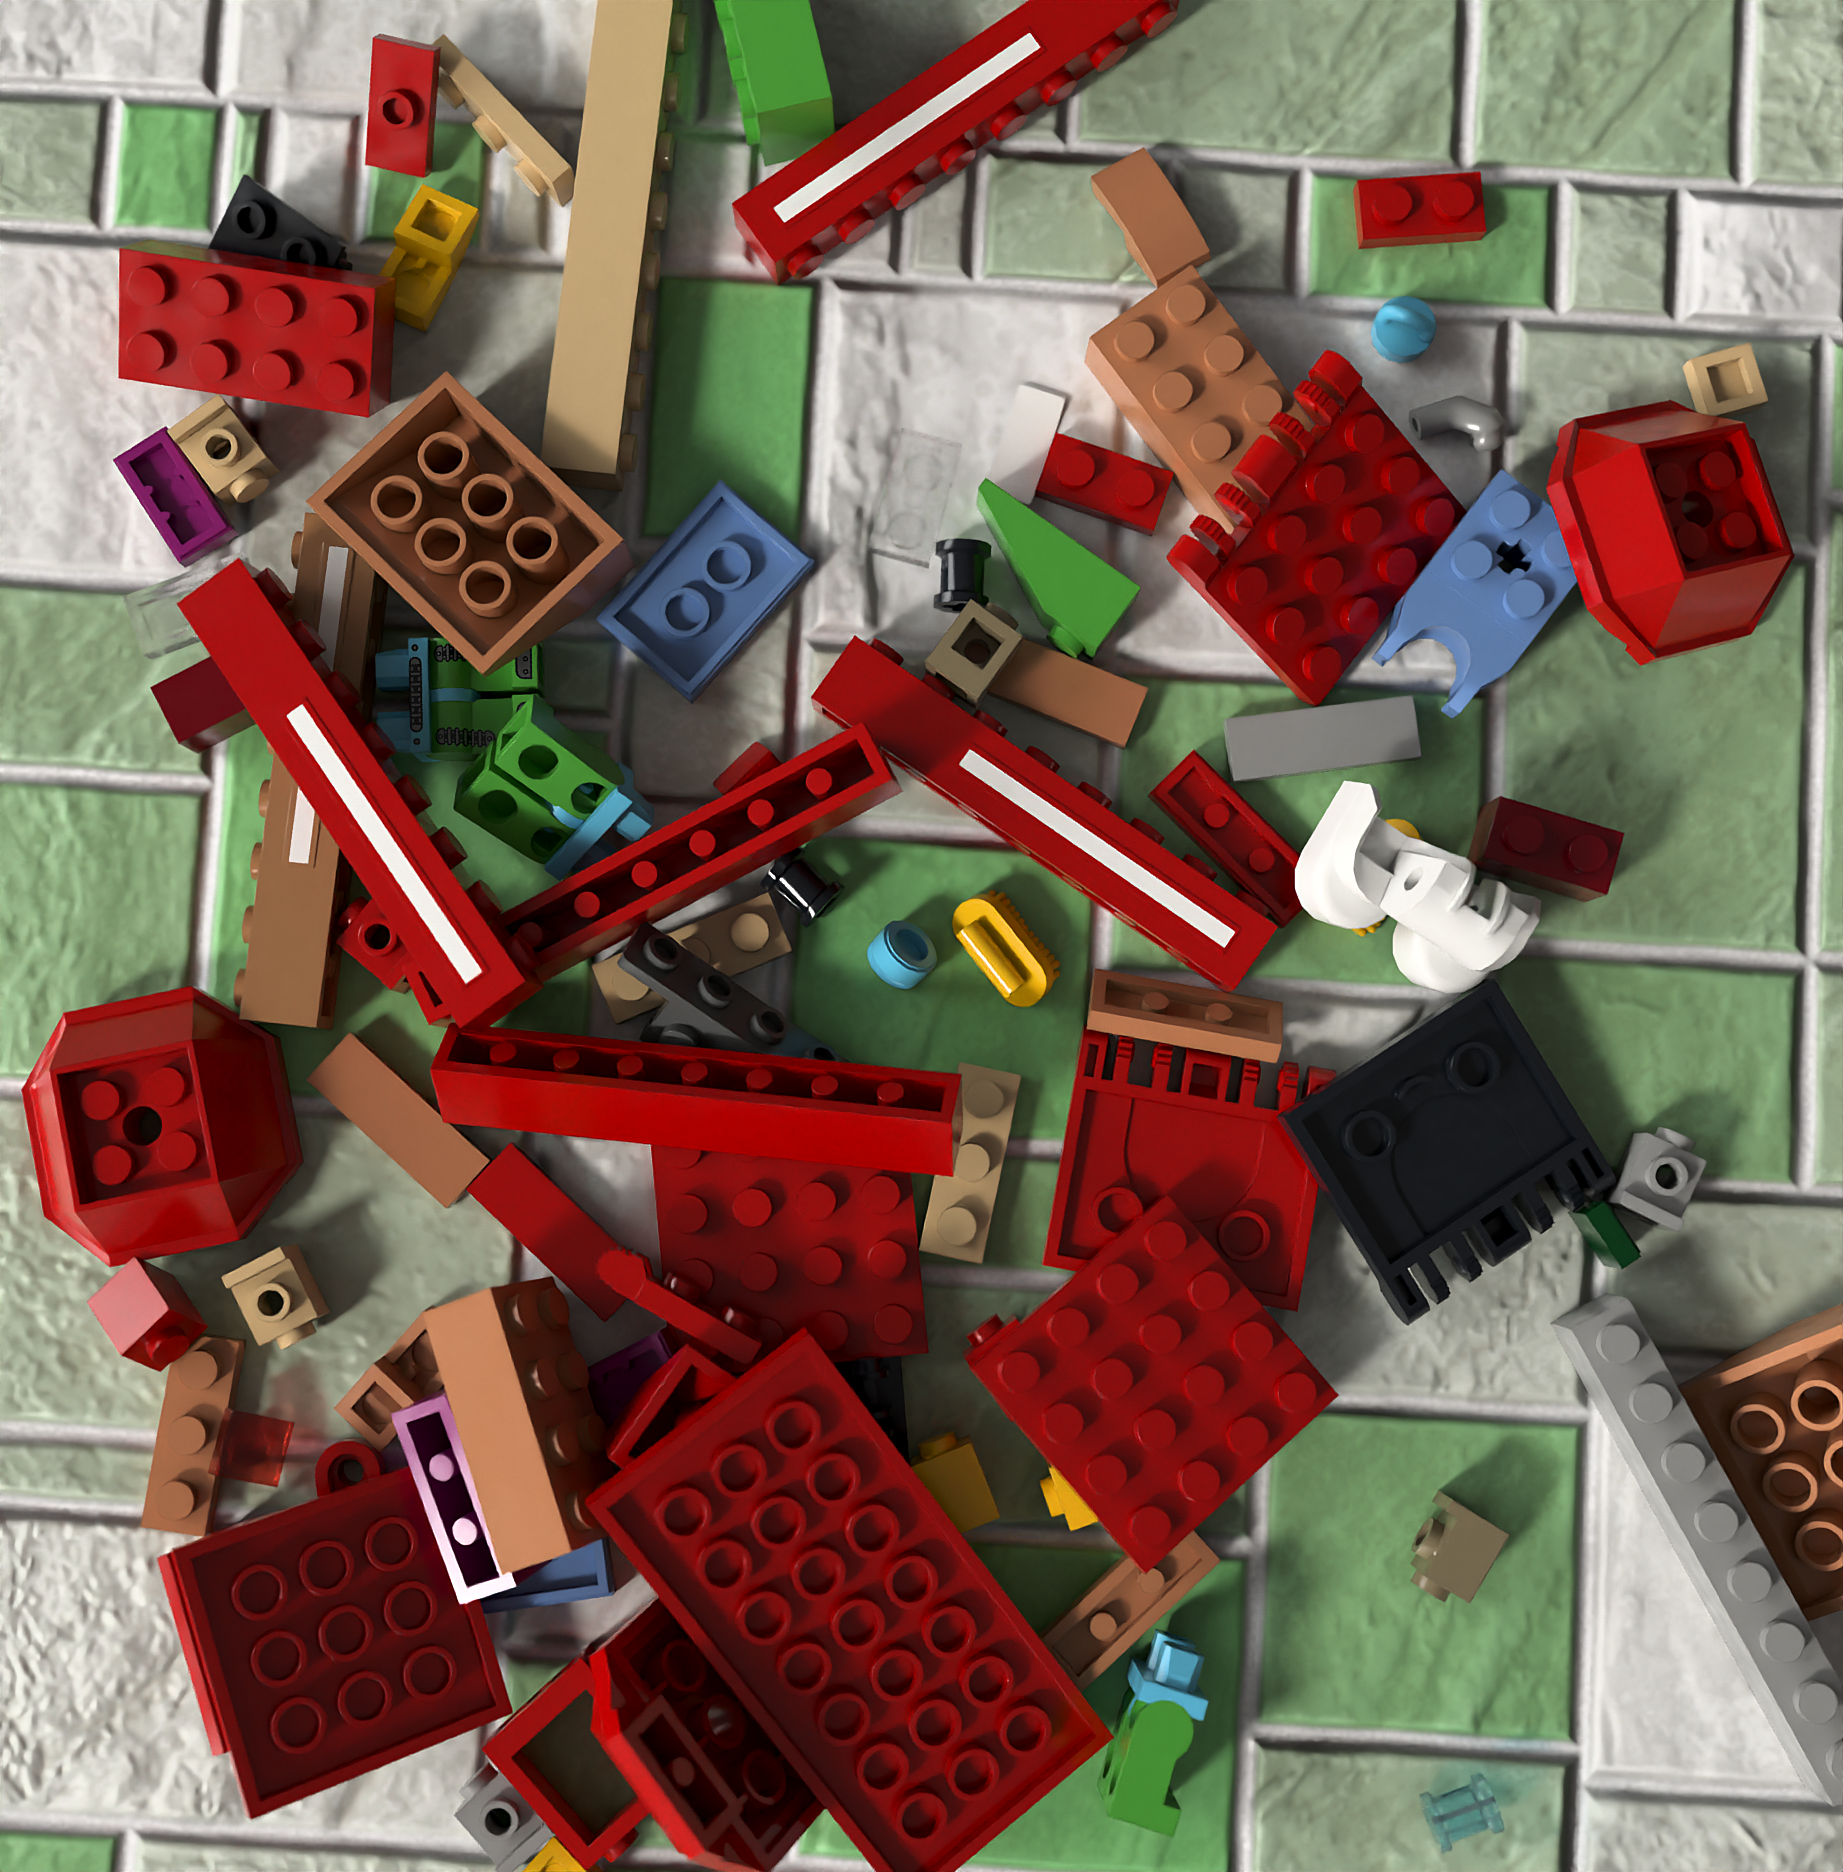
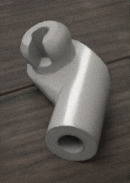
M1464 396L1447 398L1412 409L1409 412L1411 429L1417 440L1457 429L1469 433V444L1477 451L1484 452L1498 448L1504 439L1501 427L1504 426L1505 421L1498 409Z

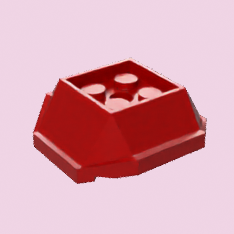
M1667 400L1575 418L1559 429L1556 446L1559 448L1551 465L1546 490L1586 608L1609 633L1627 645L1625 650L1640 666L1732 643L1751 635L1795 555L1754 438L1750 437L1745 422L1700 414L1673 400Z
M188 986L63 1013L21 1089L44 1217L109 1267L126 1265L134 1256L138 1257L141 1261L246 1239L267 1212L283 1186L288 1184L304 1162L280 1037L257 1023L239 1019V1012L199 987ZM154 1109L161 1118L162 1130L159 1137L150 1144L141 1135L140 1121L148 1110Z
M656 1595L589 1656L595 1686L590 1730L678 1853L685 1855L690 1861L720 1872H771L824 1811L825 1807Z

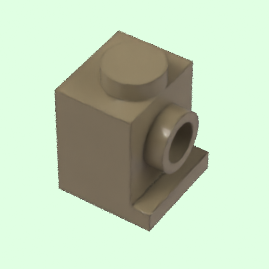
M970 599L926 659L925 674H929L944 683L957 697L976 710L1021 647L1023 636L1015 631L1019 626L1018 622L1009 613L993 603H987L983 608ZM973 644H980L987 649L989 657L983 663L974 664L965 657L964 652L967 647Z
M1438 1490L1432 1502L1441 1507L1442 1510L1437 1519L1430 1517L1424 1522L1413 1541L1412 1551L1416 1555L1411 1565L1417 1570L1410 1581L1443 1602H1446L1452 1592L1470 1604L1510 1535Z

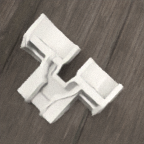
M1344 780L1301 852L1295 868V890L1302 907L1313 918L1345 929L1367 928L1382 920L1388 914L1398 921L1393 933V955L1399 970L1410 982L1444 994L1466 992L1479 985L1491 970L1500 969L1514 960L1523 950L1540 921L1541 901L1534 896L1512 892L1501 881L1484 878L1480 886L1473 884L1476 866L1469 859L1406 836L1377 816L1383 807L1377 788L1371 784Z

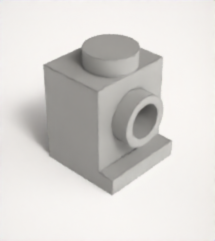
M1658 1127L1655 1136L1650 1133H1632L1614 1172L1616 1185L1605 1192L1601 1202H1606L1610 1206L1657 1229L1680 1232L1685 1221L1682 1219L1683 1213L1707 1161L1691 1153L1695 1146L1693 1140L1670 1129ZM1666 1164L1672 1171L1664 1188H1662L1656 1181V1172L1661 1165Z
M489 1762L477 1771L459 1790V1793L465 1800L454 1816L497 1865L496 1872H514L554 1835L552 1830L500 1770H495ZM494 1808L505 1809L511 1816V1825L504 1827L491 1810Z

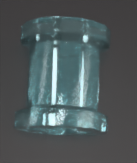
M1481 1772L1471 1775L1469 1784L1433 1796L1427 1791L1419 1794L1420 1805L1427 1825L1442 1854L1452 1851L1453 1842L1486 1830H1490L1494 1835L1505 1830L1496 1800Z

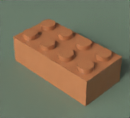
M1192 264L1089 338L1084 363L1164 469L1174 472L1173 481L1198 514L1214 519L1225 529V532L1231 534L1238 524L1221 507L1219 502L1215 500V492L1223 482H1228L1239 487L1240 490L1250 497L1234 479L1231 472L1259 435L1264 434L1278 441L1268 426L1277 412L1280 413L1282 411L1293 416L1309 432L1314 427L1313 423Z
M554 1277L490 1287L423 1312V1318L501 1575L573 1552L610 1536L589 1510L585 1501L589 1495L615 1476L611 1460L608 1459L603 1438L608 1431L601 1417L595 1412L587 1386L589 1383L588 1367L583 1356L576 1351L568 1325V1303L563 1293L556 1287Z

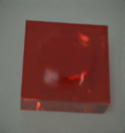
M225 1408L208 1473L278 1488L295 1422Z

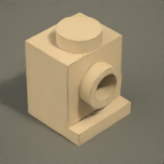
M219 394L167 430L214 494L229 508L236 502H248L259 496L268 487L269 479L280 471L238 414ZM231 447L228 456L223 459H215Z
M297 1244L278 1247L221 1277L226 1289L231 1288L258 1346L274 1341L277 1342L280 1350L293 1346L316 1334L317 1331L312 1322L330 1313ZM270 1290L279 1292L283 1298V1308L278 1314H273L265 1297Z

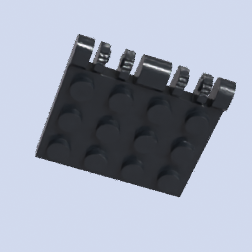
M1494 978L1484 979L1479 985L1464 992L1276 1116L1378 1280L1380 1291L1396 1316L1406 1325H1410L1430 1311L1427 1299L1408 1268H1410L1413 1276L1419 1282L1424 1293L1437 1305L1451 1294L1446 1280L1429 1256L1430 1253L1442 1246L1444 1252L1451 1260L1454 1269L1459 1275L1468 1280L1469 1283L1482 1275V1265H1480L1479 1260L1474 1255L1475 1253L1462 1234L1464 1230L1479 1255L1492 1267L1497 1266L1532 1241L1529 1230L1510 1199L1513 1198L1515 1205L1532 1229L1542 1234L1552 1227L1555 1222L1550 1210L1533 1185L1535 1182L1545 1176L1546 1182L1551 1190L1554 1191L1558 1201L1564 1207L1571 1210L1572 1213L1584 1206V1203L1587 1201L1583 1192L1588 1197L1595 1199L1616 1185V1177Z

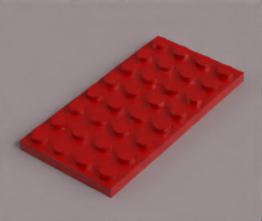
M805 1327L585 1499L589 1510L875 1872H955L1114 1738Z

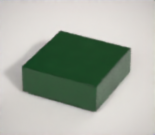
M1587 1200L1584 1206L1575 1212L1568 1211V1214L1603 1266L1624 1269L1641 1257L1639 1254L1641 1251L1608 1203Z

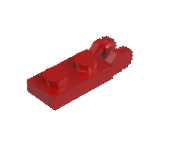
M623 1246V1248L615 1247V1250L610 1248L608 1252H603L602 1257H598L599 1263L595 1265L598 1267L596 1274L600 1275L599 1280H603L605 1285L611 1284V1289L744 1366L751 1365L757 1359L767 1339L755 1333L760 1323L752 1317L727 1304L719 1313L698 1301L703 1292L699 1287L674 1273L668 1272L664 1280L654 1276L650 1258L640 1252L634 1253L633 1248L627 1249L626 1246Z

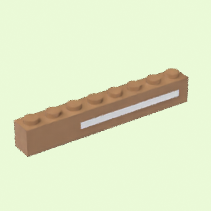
M305 512L303 531H296L292 541V565L294 569L298 570L295 593H291L292 600L287 602L286 605L297 621L301 618L305 619L319 634L327 648L325 652L320 654L332 673L335 670H339L355 687L362 700L355 707L368 725L372 722L377 682L375 655L381 651L389 584L317 513ZM267 740L268 753L273 755L270 780L265 779L259 792V813L261 817H265L262 842H257L254 845L251 854L250 872L252 879L257 880L254 906L249 905L246 908L242 922V938L244 943H249L246 969L241 968L235 979L234 1003L237 1007H241L239 1016L241 1020L332 1030L343 948L335 943V941L344 932L337 923L343 912L348 908L353 868Z

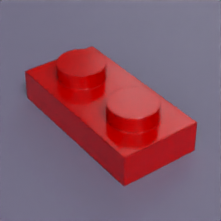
M1481 171L1357 180L1353 189L1358 249L1481 241L1486 233Z
M1056 432L1034 496L1152 537L1174 472Z

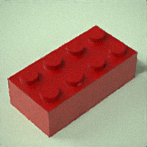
M150 239L119 248L118 378L369 418L390 404L397 278Z

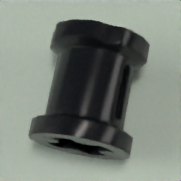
M961 538L937 542L935 555L941 558L940 593L934 595L933 608L943 612L961 613L970 599L984 608L989 603V597L983 594L985 560L991 557V545L980 540Z
M800 846L783 855L765 875L760 885L766 891L775 890L801 914L799 922L808 928L835 902L845 889V886L838 880L830 882L804 858L806 851Z

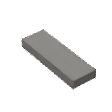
M1413 695L1225 719L1223 722L1231 784L1416 761L1422 757Z

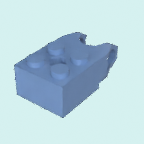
M1501 469L1481 491L1462 519L1394 606L1386 638L1371 659L1383 667L1396 652L1415 640L1432 639L1443 644L1453 655L1456 664V678L1450 688L1449 699L1441 711L1452 719L1456 717L1477 692L1493 684L1498 678H1501L1510 671L1577 582L1553 507ZM1503 558L1506 559L1514 569L1509 574L1504 572L1498 566V564L1503 560Z

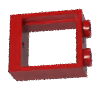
M591 1644L587 1645L493 1731L481 1748L586 1871L602 1856L609 1863H612L621 1856L640 1834L635 1829V1826L650 1812L636 1795L594 1834L523 1753L521 1748L584 1690H587L594 1698L595 1686L589 1656L596 1650Z

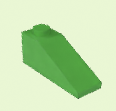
M985 478L978 487L976 505L1041 626L1049 631L1046 638L1058 650L1076 659L1081 653L1093 661L1135 603L1141 587Z

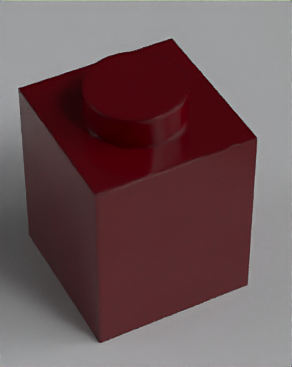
M211 656L150 687L178 744L197 754L256 724Z

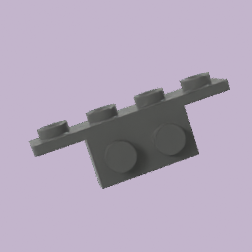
M647 922L641 923L617 962L621 969L667 999L646 1024L639 1037L643 1042L850 1063L831 1046L819 1041L787 1019L780 1011L768 1006L732 981L726 974L716 970L678 944L675 939L662 933Z

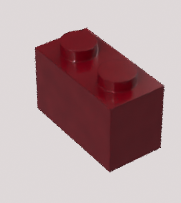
M1499 796L1481 807L1467 859L1476 866V870L1579 901L1588 902L1608 895L1625 833Z

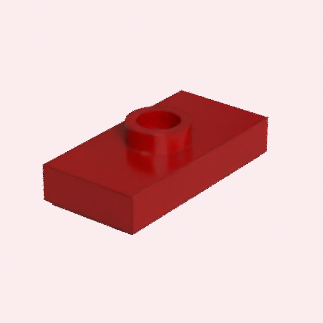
M381 33L372 38L365 165L426 178L431 174L441 47Z

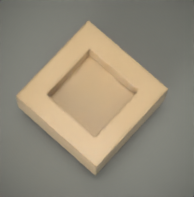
M1750 342L1692 358L1682 367L1696 412L1700 414L1728 418L1760 409L1769 401Z

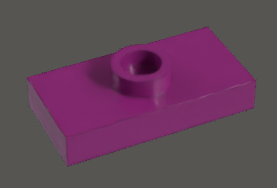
M165 426L114 458L113 462L177 561L187 568L239 534L197 469L167 432L169 428Z
M668 1326L588 1366V1390L595 1412L605 1423L607 1431L612 1427L639 1387L680 1350Z

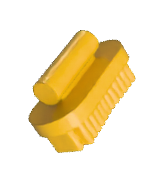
M991 890L986 894H977L960 904L954 912L952 928L956 939L1007 1002L1018 1007H1028L1037 1003L1049 993L1053 981L1060 976V972L1056 970L1060 966V962L1055 960V956L1050 954L1048 948H1044V943L1039 942V938L1034 936L1033 931L1029 930L1028 925L1024 924V919L1019 918L1020 913L1015 911L1014 905H1010L1011 901L1006 898L1004 892L997 894L996 891Z

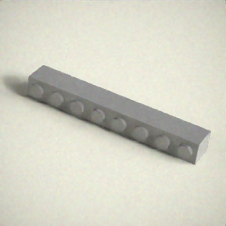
M1605 1293L1550 1324L1803 1785L1835 1807L1843 1802V1685L1629 1298Z

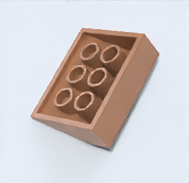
M447 371L436 379L306 500V503L485 678L590 610L635 567L624 539Z
M1842 1303L1785 1327L1677 1386L1807 1622L1843 1610Z

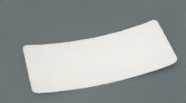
M1024 384L1019 385L988 480L1022 504L1030 505L1057 429L1065 399Z

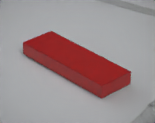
M1195 750L1191 751L1147 797L1242 891L1252 895L1266 905L1270 910L1267 916L1280 929L1284 928L1303 909L1295 890V868L1300 854Z
M510 1142L466 1188L487 1211L604 1323L629 1299L611 1289V1284L605 1285L603 1280H599L600 1275L596 1274L598 1267L595 1266L599 1263L598 1257H602L604 1251L608 1252L610 1248L615 1250V1247L623 1248V1246L514 1142Z

